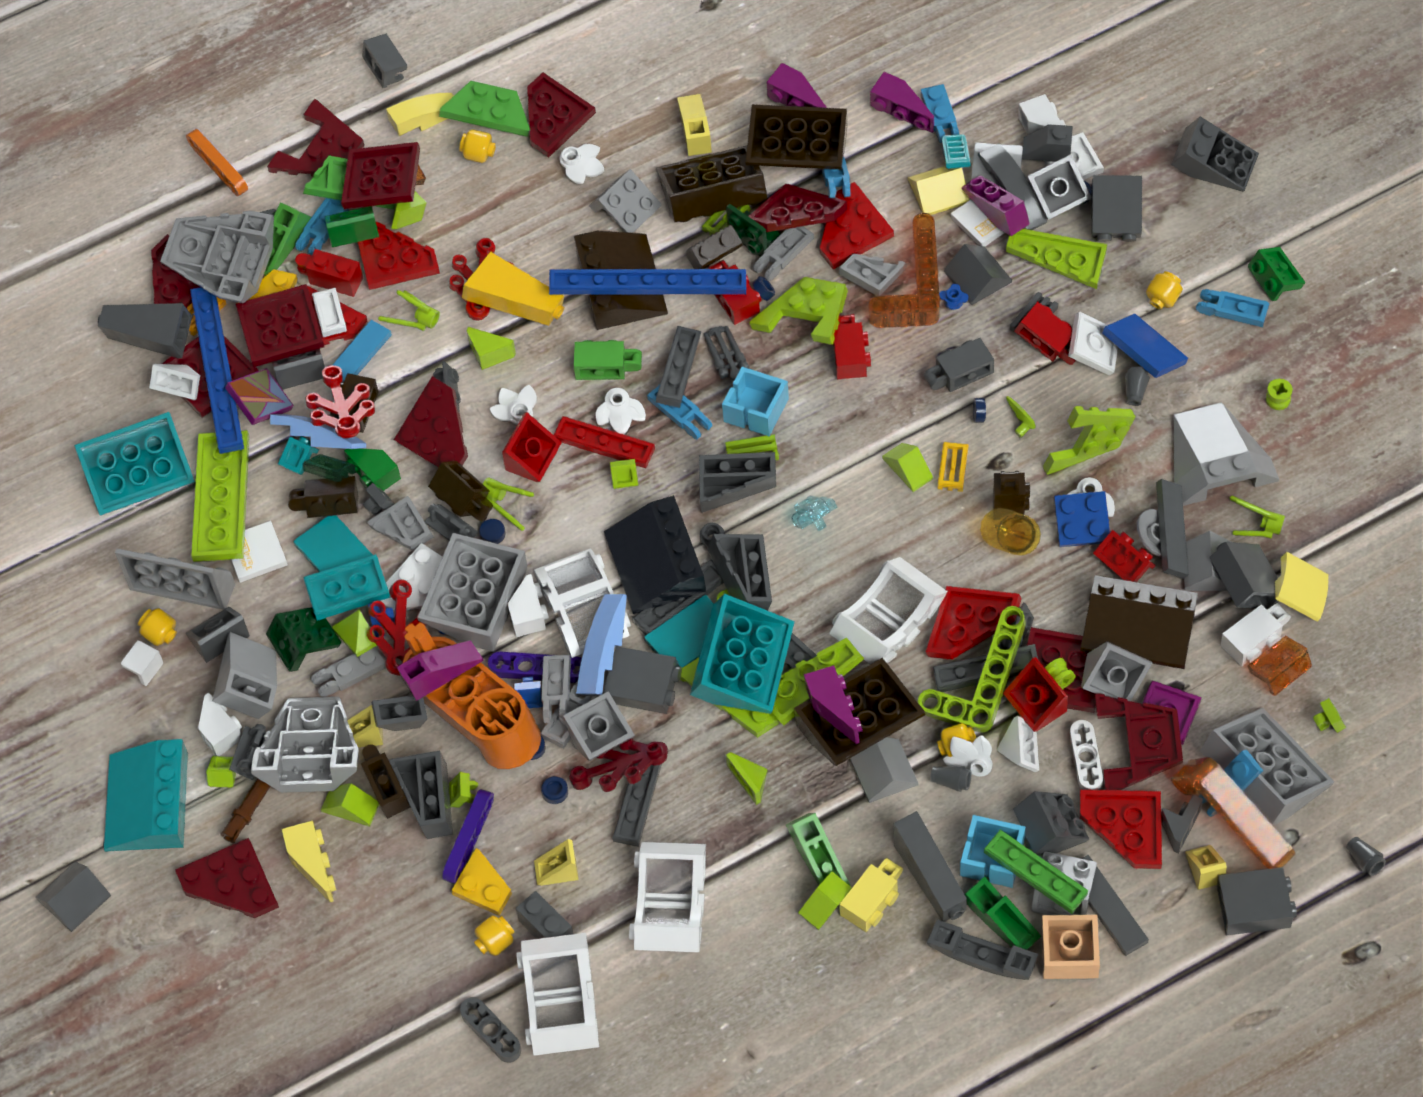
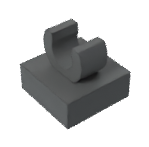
M374 483L366 489L371 498L367 499L363 506L369 512H372L374 516L379 514L382 509L386 510L395 504Z

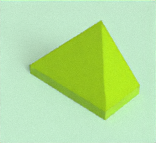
M360 610L332 626L334 632L357 657L377 646L367 637V631L370 627Z
M732 752L727 753V767L756 805L761 803L768 769Z

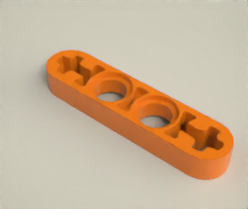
M198 129L186 135L187 141L193 150L236 196H240L248 190L243 177Z

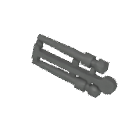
M718 326L710 329L708 333H704L709 350L715 361L714 365L717 371H719L721 379L729 376L727 369H731L730 377L732 381L737 377L741 367L749 369L746 358L741 353L728 326ZM722 332H726L733 350H728L721 335ZM710 336H716L723 351L722 354H718ZM735 355L736 362L733 361L731 356ZM726 358L728 365L725 366V363L722 359Z

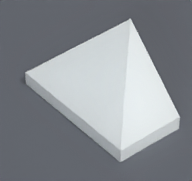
M153 364L149 388L196 400L200 375L188 365Z
M1016 716L1013 718L997 751L1015 764L1037 772L1039 771L1037 732H1034L1022 717Z

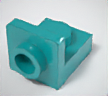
M300 436L299 440L290 437L278 464L303 475L312 453L317 454L319 449L311 447V440Z

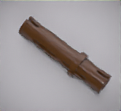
M257 778L240 806L232 811L230 821L220 833L226 841L235 843L245 825H249L251 822V816L271 787L270 785Z

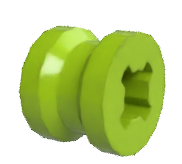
M1279 378L1272 380L1268 384L1266 403L1270 408L1284 410L1290 405L1293 388L1289 381Z
M1058 658L1050 662L1045 669L1058 685L1064 689L1074 681L1076 675L1072 670L1067 669V663L1063 658Z

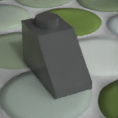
M1048 124L1025 136L1022 160L1056 162L1070 155L1073 126Z
M413 695L373 700L371 702L376 727L391 731L417 729L428 719L424 699L421 698L416 701Z

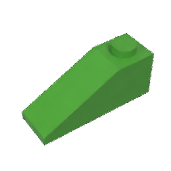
M281 202L274 215L273 250L264 272L265 276L273 269L277 270L294 249L297 240L303 233V228L312 218Z
M808 813L786 824L797 850L818 885L831 872H834L850 886L816 813Z

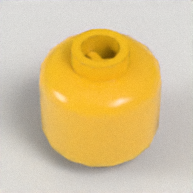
M471 129L467 134H463L459 151L463 153V157L467 160L484 163L488 157H493L496 143H492L491 134Z
M1167 271L1156 274L1146 290V295L1150 299L1149 303L1160 310L1163 307H1173L1183 290L1180 284L1181 280L1176 275Z
M160 608L148 609L138 622L140 635L155 646H160L164 642L169 644L177 634V631L174 630L176 620Z
M959 723L943 729L941 740H938L937 744L942 756L947 754L948 757H952L950 750L952 737L961 738L973 743L976 735L972 727Z
M490 916L475 928L474 933L478 939L474 943L483 954L488 951L491 955L497 956L513 943L512 935L515 932L502 916L499 918Z

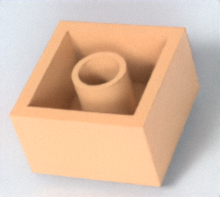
M1042 915L1043 979L1099 978L1100 957L1097 915Z

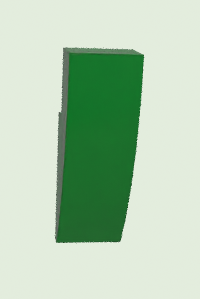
M986 877L980 879L964 894L969 908L1011 947L1014 945L1027 950L1041 937L1039 932L1006 895L1002 897Z

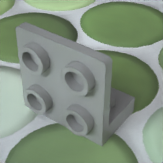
M629 169L589 206L595 213L603 208L624 232L633 233L661 207V203L635 173Z
M1044 852L1042 859L1089 891L1085 899L1071 914L1034 889L1031 911L1047 915H1087L1089 896L1097 863L1071 856Z

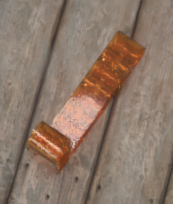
M919 213L913 218L916 294L887 295L872 298L868 305L869 322L872 326L876 328L930 326L938 322L940 318V295L935 221L932 215Z
M1212 758L1191 759L1171 778L1174 786L1184 795L1202 794L1266 868L1284 867L1296 855L1291 845Z

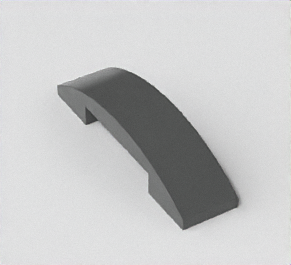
M998 143L979 152L978 157L988 173H993L1001 188L1024 201L1030 224L1023 229L1034 230L1046 224V216L1030 183L1007 150Z
M938 919L927 941L928 946L959 962L989 973L1014 979L1029 980L1039 957L1037 953L1014 945L1012 949L963 933L961 927Z

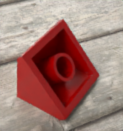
M526 412L523 414L502 451L505 470L529 480L540 482L562 442Z
M1036 657L1031 659L1003 692L1034 732L1039 731L1067 712L1068 696Z

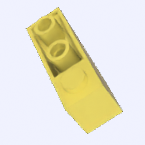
M701 94L678 97L677 101L688 156L711 153L710 131Z
M313 821L282 829L291 863L329 902H333L332 892L336 891L333 876L327 875L326 868L330 867L327 852L322 853L320 845L325 844L321 829L316 830Z

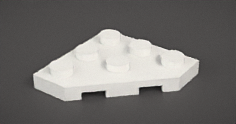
M422 543L386 582L388 590L397 580L402 579L410 583L412 593L407 598L406 611L414 609L421 611L442 560L441 555ZM399 586L400 591L405 593V588ZM392 598L381 600L386 608H393L395 615L396 601Z

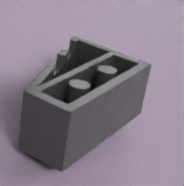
M775 452L699 455L701 513L775 488Z
M713 534L707 550L730 596L768 611L772 603L763 534Z
M440 750L388 759L426 838L432 839L453 835L447 763Z

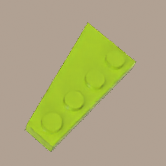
M1022 229L1012 236L1009 235L1006 245V252L1095 289L1098 287L1107 251V244Z
M846 637L818 652L816 657L795 664V668L781 675L772 711L773 714L784 726L795 717L794 708L810 699L805 686L804 674L834 665L837 675L842 674L844 676L864 658Z
M699 658L682 668L681 681H685L692 686ZM714 705L731 715L734 721L757 738L779 724V720L773 712L769 714Z

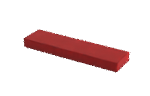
M562 416L554 433V436L564 444L619 461L635 459L636 466L645 469L655 450V444L565 416Z

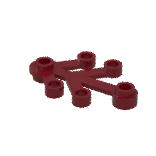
M631 738L620 744L619 748L623 751L632 750L638 753L629 755L611 749L596 758H605L612 761L586 769L584 766H576L571 770L569 779L574 789L583 790L591 785L593 777L613 771L612 774H606L599 779L602 791L610 792L614 790L618 781L624 775L629 784H635L641 780L642 775L650 765L657 766L667 760V745L656 741L644 744Z

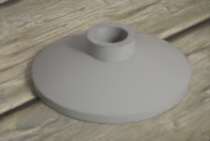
M1149 509L1141 513L1137 520L1138 535L1150 552L1162 557L1158 510Z

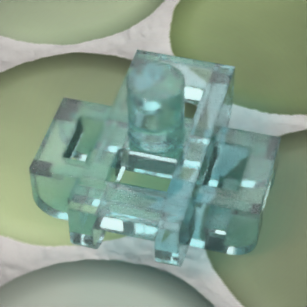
M810 495L807 499L794 505L796 513L792 515L791 519L797 528L804 529L814 522L817 530L820 531L827 527L822 517L838 507L832 498L824 496L819 498Z

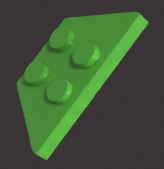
M470 81L440 108L439 117L526 137L529 135L530 128L518 93L514 90Z
M328 156L323 162V166L314 173L312 180L305 184L303 194L342 200L348 159ZM396 204L378 205L376 207L394 210Z

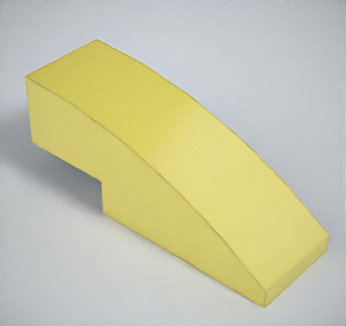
M429 94L400 102L386 108L388 120L399 136L417 127L422 132L448 119L439 117L440 108L453 97V94Z

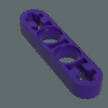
M495 652L488 659V667L499 678L523 680V677H533V680L542 681L543 657L554 655ZM570 656V683H577L579 671L577 674H574L573 670H575L576 666L581 665L582 657ZM499 661H503L504 665L500 669L496 668ZM512 661H514V662H513L514 670H511V667H510V666H512V663H511ZM526 661L533 665L529 671H521L518 668L522 662Z
M479 789L445 864L442 875L444 881L455 884L465 868L493 805V792Z

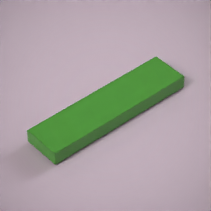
M1001 829L984 848L986 855L1071 914L1088 895L1089 890Z

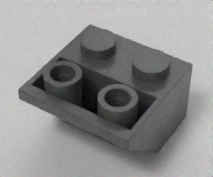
M1034 791L1013 808L1020 825L1026 827L1025 835L1035 854L1043 855L1044 852L1059 853L1089 840L1085 831V825L1080 820L1074 808V802L1068 794Z

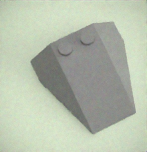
M243 211V214L229 215L228 213H223L216 217L204 215L176 218L160 262L220 299L244 303L258 292L272 253L274 217L270 214L255 211Z
M1222 402L1174 414V483L1182 485L1183 506L1206 500L1208 489L1247 479L1252 480L1254 487L1279 481L1270 456Z
M340 697L288 698L275 718V725L271 731H267L264 735L265 740L263 744L254 751L251 767L252 775L281 793L334 791L357 771L359 749L348 724Z

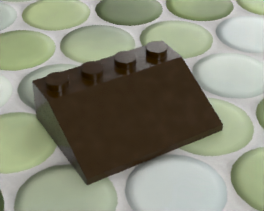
M752 104L745 164L753 166L842 170L848 126L847 109Z
M747 145L656 167L674 222H688L692 218L712 216L716 212L726 210L729 204L738 208L745 205H757L761 201L768 199L764 175L760 167L745 164Z
M597 230L574 236L576 253L581 269H656L647 234ZM587 294L597 330L668 314L663 294Z
M1095 575L1080 651L1089 653L1105 642H1109L1143 657L1153 664L1185 669L1198 593Z
M883 657L844 679L846 689L843 691L845 696H851L854 710L851 711L853 717L858 716L861 723L862 731L858 732L860 743L855 744L813 709L810 699L794 708L797 727L809 743L835 766L925 716V711Z

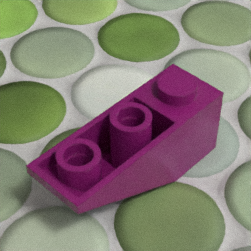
M784 63L780 64L766 82L767 97L776 103H781L785 106L827 108L802 72Z
M883 72L870 91V106L874 107L877 111L888 113L900 121H906L921 130L933 133L934 115L905 80Z
M980 175L962 187L966 195L987 218L1006 234L1012 236L1030 224L1024 201Z
M470 640L419 653L399 665L397 669L415 700L418 701L484 660Z
M834 665L804 674L806 690L813 709L855 744L860 743L858 732L862 731L858 716L853 717L851 711L854 710L851 696H845L843 691L846 689L843 675H837Z

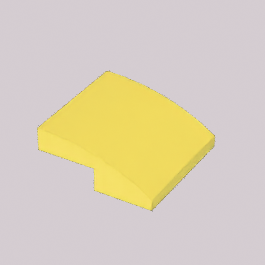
M1286 552L1281 557V576L1275 581V599L1318 622L1321 619L1327 598L1328 574Z

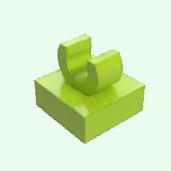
M635 459L610 462L613 489L638 486Z
M1330 698L1322 701L1320 704L1324 712L1313 716L1320 731L1329 728L1331 725L1337 733L1344 730L1346 726Z
M459 772L449 782L451 807L460 808L465 802L473 803L476 795L470 793V790H475L478 787V782L470 781V773Z

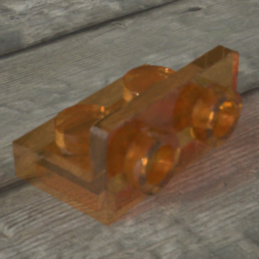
M1286 635L1248 665L1249 672L1266 682L1270 693L1274 696L1312 667L1307 648Z

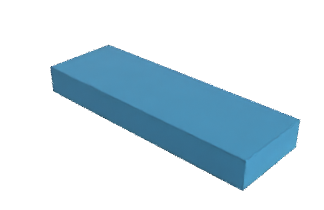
M373 320L364 327L332 364L341 368L342 382L345 381L347 373L358 375L392 336L391 330Z

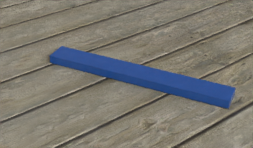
M549 269V295L746 294V269Z
M202 287L190 289L219 453L244 449L237 405L225 388L227 383L232 381L217 296Z

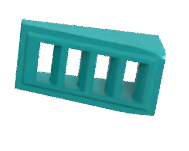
M964 134L943 136L942 153L946 168L971 166L966 136Z

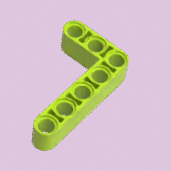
M1009 606L1002 611L973 701L932 689L924 690L918 697V704L925 711L926 716L953 725L963 723L967 727H972L974 731L981 733L987 732L992 728L1026 626V620L1020 608ZM1011 615H1017L1020 617V621L1012 626L1006 623L1007 618ZM1004 639L1012 641V646L1008 650H1001L998 647L999 643ZM994 664H1001L1004 666V670L1001 674L994 675L990 672L991 667ZM992 688L996 691V695L992 699H984L982 697L984 690ZM928 698H936L938 700L936 707L932 709L925 708L924 703ZM955 705L961 706L963 711L959 716L953 717L949 715L951 707ZM977 714H987V721L984 724H976L974 718Z

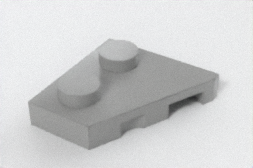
M852 254L839 268V275L879 297L905 270L906 263L898 261V265L884 263V258H870L865 255Z
M409 496L367 521L372 529L412 551L421 543L424 544L434 538Z

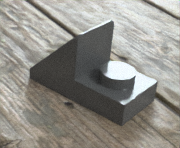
M1193 795L1189 803L1184 802L1179 815L1162 808V825L1173 851L1178 854L1201 812L1203 799Z

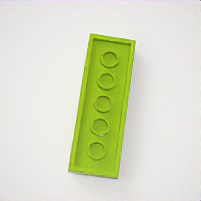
M248 430L241 431L244 449L222 454L219 453L216 433L198 434L191 553L193 562L244 559L249 457Z

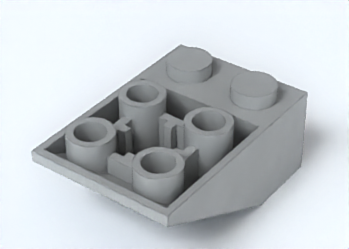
M229 632L212 701L260 719L272 710L277 689L276 650Z

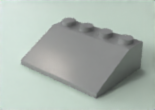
M452 533L418 615V621L461 642L471 640L475 647L494 652L509 615L508 602L520 586L528 567L525 551Z
M116 549V557L130 590L221 610L227 608L235 586L232 574L228 570L221 567L216 569L205 567L197 562L192 564L181 562L173 557L168 559L157 557L149 552L143 554Z
M1264 708L1214 729L1200 749V752L1220 773L1241 751L1248 750L1263 769V772L1241 795L1270 826L1289 818L1334 783L1326 772Z

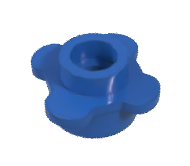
M952 284L948 290L939 293V298L944 300L945 306L951 310L959 309L969 298L968 294L960 290V285Z

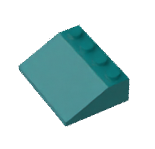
M170 412L74 445L100 516L195 482Z
M723 594L713 605L690 695L714 705L771 714L795 621Z
M183 739L156 740L109 755L104 838L105 852L184 848L188 752Z

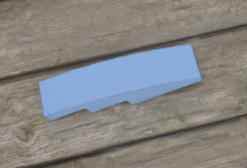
M289 414L270 415V425L290 426V436L311 437V447L366 448V443L356 436L342 438L336 434L333 427L326 424L314 426L309 417Z
M604 594L586 640L576 694L602 695L605 671H612L614 646H622L627 595Z

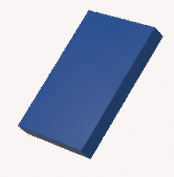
M1136 314L1105 326L1102 332L1104 336L1154 378L1184 366L1188 360L1186 355Z

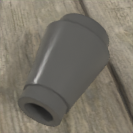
M1131 367L1128 369V373L1125 374L1126 403L1129 405L1139 406L1142 403L1150 380L1148 372L1144 368Z
M934 766L932 768L931 782L959 792L968 790L970 787L972 772L970 769H966L965 766Z
M1354 837L1348 842L1346 848L1363 873L1374 876L1383 869L1386 860L1381 852L1359 837Z

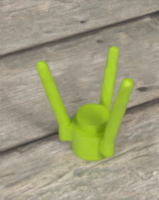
M397 290L399 296L418 308L415 312V319L418 322L383 316L378 317L379 321L415 327L424 331L426 327L430 329L435 327L439 320L440 312L426 305L408 291L404 290L402 292Z
M490 477L486 478L483 485L490 490L486 498L493 504V508L521 531H524L525 527L499 506L496 501L503 500L506 491L533 497L534 493L503 484Z
M1230 496L1231 501L1263 515L1260 527L1265 528L1264 531L1234 530L1232 532L1233 535L1263 536L1272 539L1273 533L1280 535L1285 515L1269 512L1235 496Z

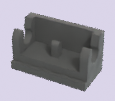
M387 33L363 40L362 57L383 88L404 79L402 74L395 75L407 70V63Z

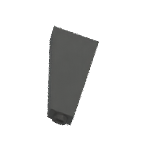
M183 303L103 305L101 315L98 317V327L108 339L175 358H182L192 315Z
M915 811L893 823L894 847L941 920L945 922L949 919L955 920L961 917L966 910L967 899L919 813Z

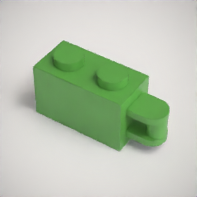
M585 340L575 342L574 373L576 380L625 379V372L639 371L642 368V352L638 349H625L624 341L608 340L593 342Z

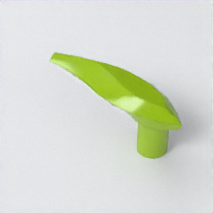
M1006 396L1016 417L1022 422L1015 430V433L1022 438L1030 429L1036 428L1035 422L1016 401Z

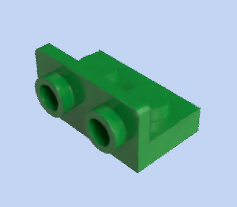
M1281 247L1259 249L1248 264L1249 270L1271 301H1277L1282 292L1301 289L1306 283Z

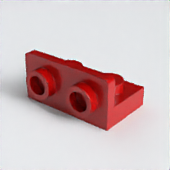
M1112 530L1093 552L1095 556L1126 581L1138 582L1149 567L1154 569L1156 566L1150 561L1153 556L1142 547L1137 550L1132 545L1134 540L1124 531L1119 534Z

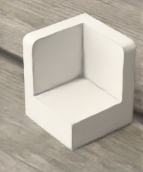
M137 640L122 660L121 665L123 668L138 675L141 684L147 686L163 665V660L158 650Z

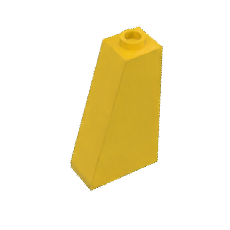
M492 252L487 255L463 287L462 298L467 301L548 326L554 318L558 320L565 309L562 306L564 295H549V286Z

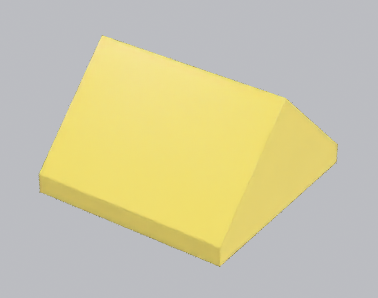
M944 166L908 177L924 217L962 206L969 201V197L962 190V187L966 185L962 168L948 169Z

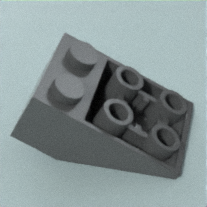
M1200 116L1185 128L1171 165L1192 178L1243 192L1246 189L1259 153Z

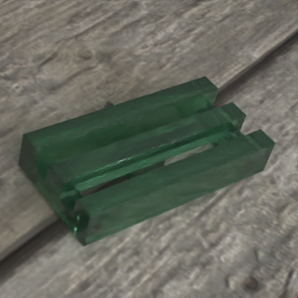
M319 454L302 463L304 472L336 482L341 481V477L347 478L349 474L353 475L356 473L354 464L323 454Z

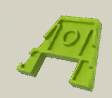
M803 277L749 322L752 330L771 333L782 316L819 322L811 333L813 341L832 345L835 340L834 332L839 326L838 317L843 311L848 293L846 284Z
M1075 406L1067 422L1071 429L1083 426L1084 428L1072 449L1049 454L1043 465L1046 474H1052L1119 448L1136 417L1132 409L1108 408L1107 411H1100L1098 407H1090L1089 410H1084L1082 406Z

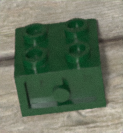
M729 204L726 207L727 226L732 225L742 244L752 254L761 257L764 251L781 234L778 231L766 232L763 226L748 217L751 214L749 211L746 210L743 213Z
M313 607L275 614L266 632L268 639L289 672L299 670L306 654L338 648L341 645L340 639L327 619L316 620Z

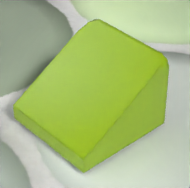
M211 757L206 770L208 786L228 788L234 786L236 773L229 770L233 757Z

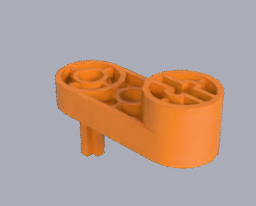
M421 622L416 626L411 623L405 628L407 634L404 636L411 649L405 655L403 663L419 653L457 643L446 637H431L426 626ZM482 663L477 664L423 697L424 703L476 745L487 763L497 769H512L522 766L531 760L539 749L541 743L540 729L525 700L516 690Z

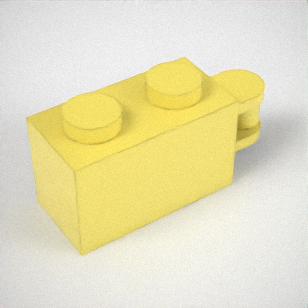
M888 858L878 868L871 864L839 904L840 916L865 932L871 926L875 927L882 919L883 910L887 905L892 906L898 898L897 879L900 877L903 868Z

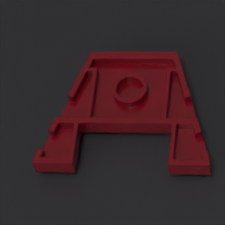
M314 99L303 115L306 121L321 126V129L300 159L277 151L267 167L270 173L284 171L288 172L289 175L297 176L299 173L311 174V177H313L318 168L323 166V162L328 156L348 159L349 150L363 148L365 145L364 140L318 100Z
M1095 693L1098 719L1126 718L1131 767L1103 769L1105 790L1125 789L1183 763L1177 709L1149 703L1142 704L1128 701L1125 698H1113L1105 696V694Z

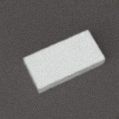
M336 288L312 293L323 337L346 332L347 329Z

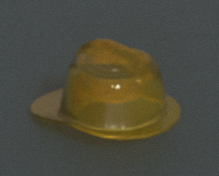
M998 508L988 512L981 521L980 531L982 538L988 545L996 549L1023 556L1034 551L1040 542L1041 532L1039 525L1027 515L1009 509Z

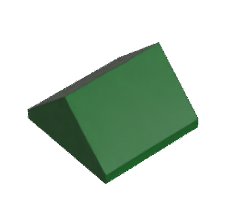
M372 206L325 216L332 248L379 237Z

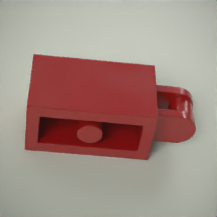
M315 249L312 255L300 253L295 258L298 272L308 276L309 283L325 289L336 288L338 293L354 297L363 280L360 262L318 249Z
M721 260L709 266L708 269H738L736 264L728 267L726 262ZM747 275L746 294H714L734 325L760 313L759 303L762 301L760 294L751 288Z
M1037 301L1014 332L1052 362L1057 356L1070 365L1076 362L1075 359L1069 357V351L1065 349V347L1070 349L1073 330L1071 325L1059 319L1049 307Z
M854 314L839 315V326L834 332L835 340L833 343L837 380L867 377V367H871L870 352H865V346H869L868 332H863L862 322L855 323Z

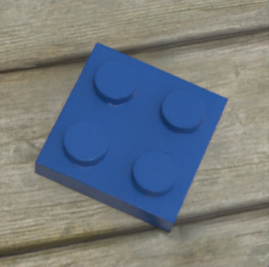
M1105 491L1054 496L1059 548L1101 544L1110 534Z

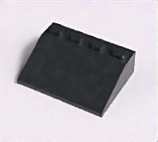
M674 495L648 503L604 531L633 614L706 592L704 574Z

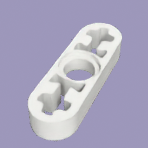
M1078 720L1070 728V741L1078 785L1081 790H1101L1103 774L1094 728L1090 722ZM1080 729L1086 733L1084 744H1081V736L1078 734ZM1082 752H1090L1094 759L1090 762H1083L1079 759V755ZM1088 770H1091L1092 779L1095 780L1093 785H1090L1087 781Z

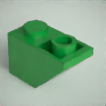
M361 448L344 450L347 460L345 461L346 467L352 474L357 473L359 475L360 482L366 489L374 483L385 491L401 479L397 464L384 450Z

